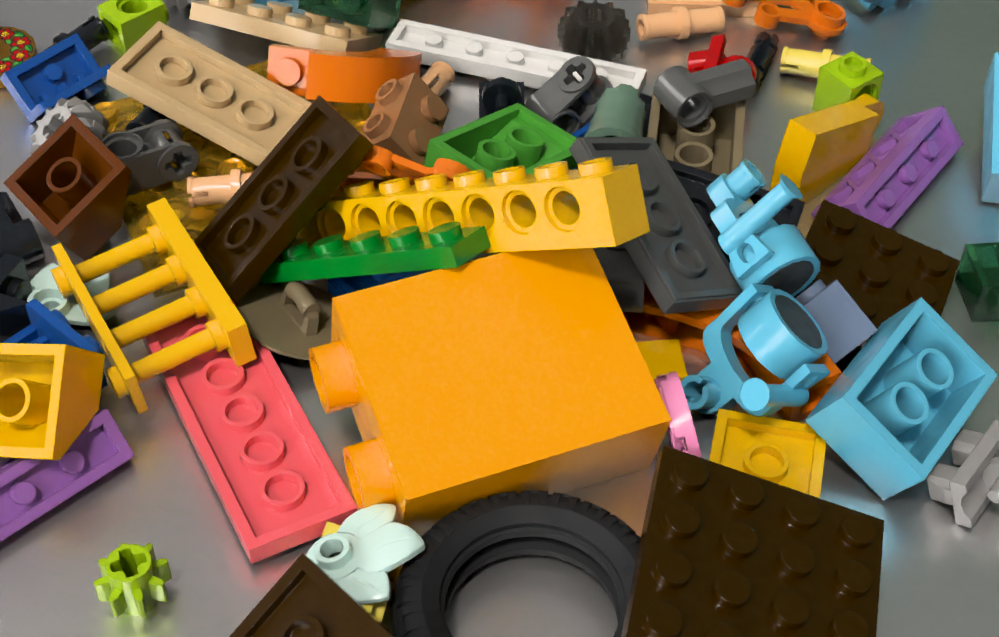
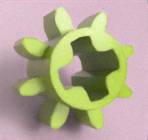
M122 543L107 558H100L98 560L102 577L93 583L99 602L109 601L114 617L118 618L124 613L131 616L140 615L143 618L147 616V613L159 601L167 602L169 599L165 582L172 579L167 558L156 560L152 544L148 543L143 547L137 544Z

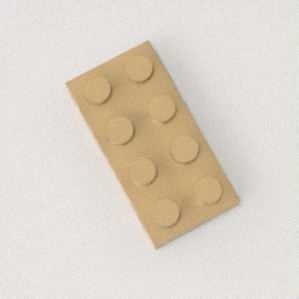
M255 0L191 2L189 16L191 20L288 45L321 50L371 51L379 47L381 48L383 36L382 34L368 31L369 25L363 22L344 20L342 25L330 22L331 15L327 13L307 10L305 15L292 12V5L277 1H267V6L255 3Z
M160 21L148 30L107 70V85L257 166L261 164L312 104Z

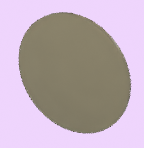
M302 281L258 284L249 290L236 304L237 310L247 323L250 337L271 351L296 359L309 360V348L331 342L332 298L335 296L321 288L303 283Z

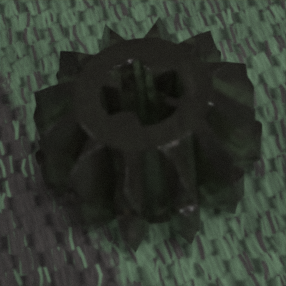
M594 0L593 3L578 1L577 7L570 6L565 8L564 16L560 17V24H558L557 38L559 39V46H561L562 51L565 53L611 62L612 59H622L623 53L627 49V43L630 41L631 28L629 27V20L625 18V10L614 8L613 2L601 4L597 0Z

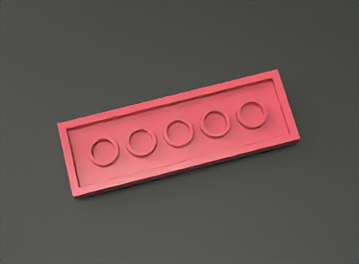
M193 315L143 338L142 341L150 355L206 329L205 323L209 321L206 316L197 319ZM251 338L257 359L240 367L236 366L226 349L221 352L212 349L159 374L252 564L322 536L327 521L342 525L348 516L357 511V506L270 350Z

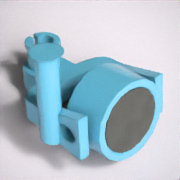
M744 159L729 175L722 173L706 188L707 193L716 206L710 213V216L720 232L718 236L719 244L723 251L729 255L730 272L742 291L751 283L773 286L774 289H780L794 297L816 278L817 274L821 271V262L795 225H778L772 218L794 199H803V195L787 176L781 174L780 183L754 205L750 197L760 188H763L767 181L761 171L751 161Z
M751 283L703 331V344L711 363L697 375H688L683 378L681 384L686 399L689 400L687 403L690 410H696L703 414H717L718 408L730 410L738 403L747 413L756 417L771 416L782 407H801L808 402V389L830 374L825 364H814L827 353L828 344L819 324L797 299L785 291L774 289L773 286ZM738 324L740 334L755 358L775 376L786 380L784 383L766 384L762 379L749 378L740 364L732 345L731 332L735 325Z

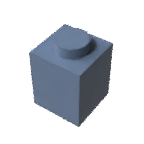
M818 279L795 298L819 324L828 344L826 354L834 363H837L878 331L838 280H834L826 286L821 279Z

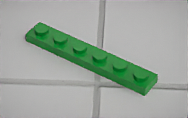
M460 222L445 223L432 228L428 232H420L418 226H410L397 230L388 236H381L379 230H373L359 234L350 240H344L342 234H336L322 238L313 244H308L306 238L295 239L294 243L287 250L282 251L263 273V277L258 284L458 268L491 247L485 226L461 228Z

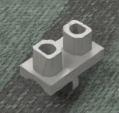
M997 419L994 420L985 434L962 428L953 440L951 448L953 464L960 467L957 468L937 462L927 476L930 499L952 505L955 523L958 525L972 528L991 501L999 504V420Z

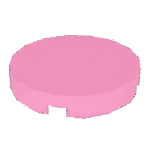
M673 371L656 376L654 382L672 419L666 432L670 447L702 458L690 409L677 372Z

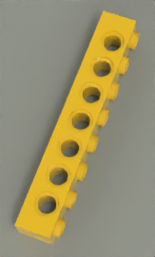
M602 157L578 163V169L569 170L567 161H561L535 167L533 174H526L525 166L521 165L492 172L493 177L486 178L485 171L481 169L452 176L453 181L448 182L446 174L441 173L414 180L415 185H410L409 177L381 182L378 184L379 188H375L374 181L372 180L347 185L344 187L343 192H341L339 185L332 193L327 205L322 210L316 212L299 233L301 238L307 239L308 244H313L322 238L336 234H342L344 240H350L359 234L373 230H379L381 236H388L397 230L410 226H418L420 232H428L432 228L445 223L460 222L461 228L485 226L491 247L482 253L616 247L650 232L638 165L614 166L612 157Z

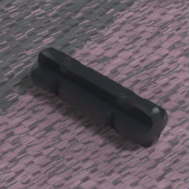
M765 31L757 35L754 45L746 57L754 63L757 70L755 94L758 92L762 84L761 82L764 80L773 61L772 58L775 57L778 50V36L776 34L769 35Z

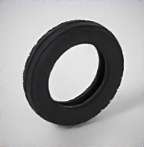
M527 490L521 491L516 494V491L488 496V499L481 498L458 508V511H452L434 524L422 536L426 545L425 550L404 563L393 594L391 608L392 634L395 637H453L446 621L447 609L454 593L469 575L477 569L499 559L519 555H540L561 559L574 564L592 575L603 586L614 605L618 620V626L613 637H621L641 537L617 516L610 515L609 511L588 501L582 502L580 498L553 492L552 495L548 494V491Z

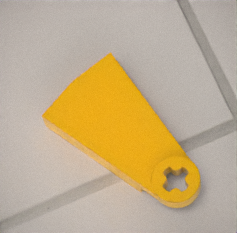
M864 93L855 100L789 119L775 161L769 191L780 183V175L784 174L802 193L803 199L797 200L804 201L806 205L850 172L868 152L874 131L878 127L884 113V103Z

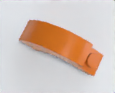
M273 44L269 45L267 79L296 95L305 96V99L316 100L320 95L327 102L375 103L376 92L386 81L390 79L398 80L414 72L420 77L422 52L380 47L371 51L348 52Z

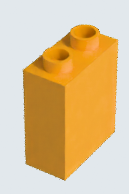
M593 248L502 252L468 261L458 268L438 269L333 297L331 342L309 348L311 372L325 412L329 414L351 407L363 442L343 447V458L348 481L359 510L375 504H393L397 508L395 522L409 526L421 537L434 524L452 511H458V508L481 498L488 499V496L516 491V494L521 491L527 490L548 491V494L552 495L553 492L566 494L650 468L672 421Z

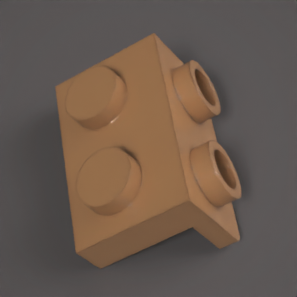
M414 72L398 80L390 79L378 89L375 95L376 102L370 117L364 123L362 130L363 136L373 145L383 147L393 154L424 165L429 140L441 135L449 108Z

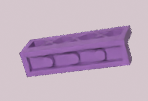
M944 106L899 118L824 200L849 209L853 213L886 228H891L963 145ZM821 203L811 213L813 218L815 217Z
M108 409L98 410L59 461L7 458L0 463V542L135 456Z

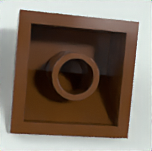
M72 114L4 184L54 238L85 261L90 259L121 228L131 170Z

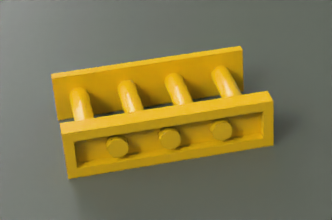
M165 197L146 205L153 224L146 228V234L73 266L61 243L51 246L59 267L50 271L63 298L73 294L112 367L105 369V372L118 399L128 395L138 414L149 410L139 386L140 383L212 349H216L217 352L226 349L237 367L257 359L247 323ZM154 252L158 256L164 253L168 255L165 258L166 264L93 297L90 296L84 285L86 282ZM173 283L177 287L186 284L188 289L184 290V297L109 330L102 317L106 313ZM193 315L197 319L206 316L209 322L205 323L206 329L131 364L128 363L121 351V348Z

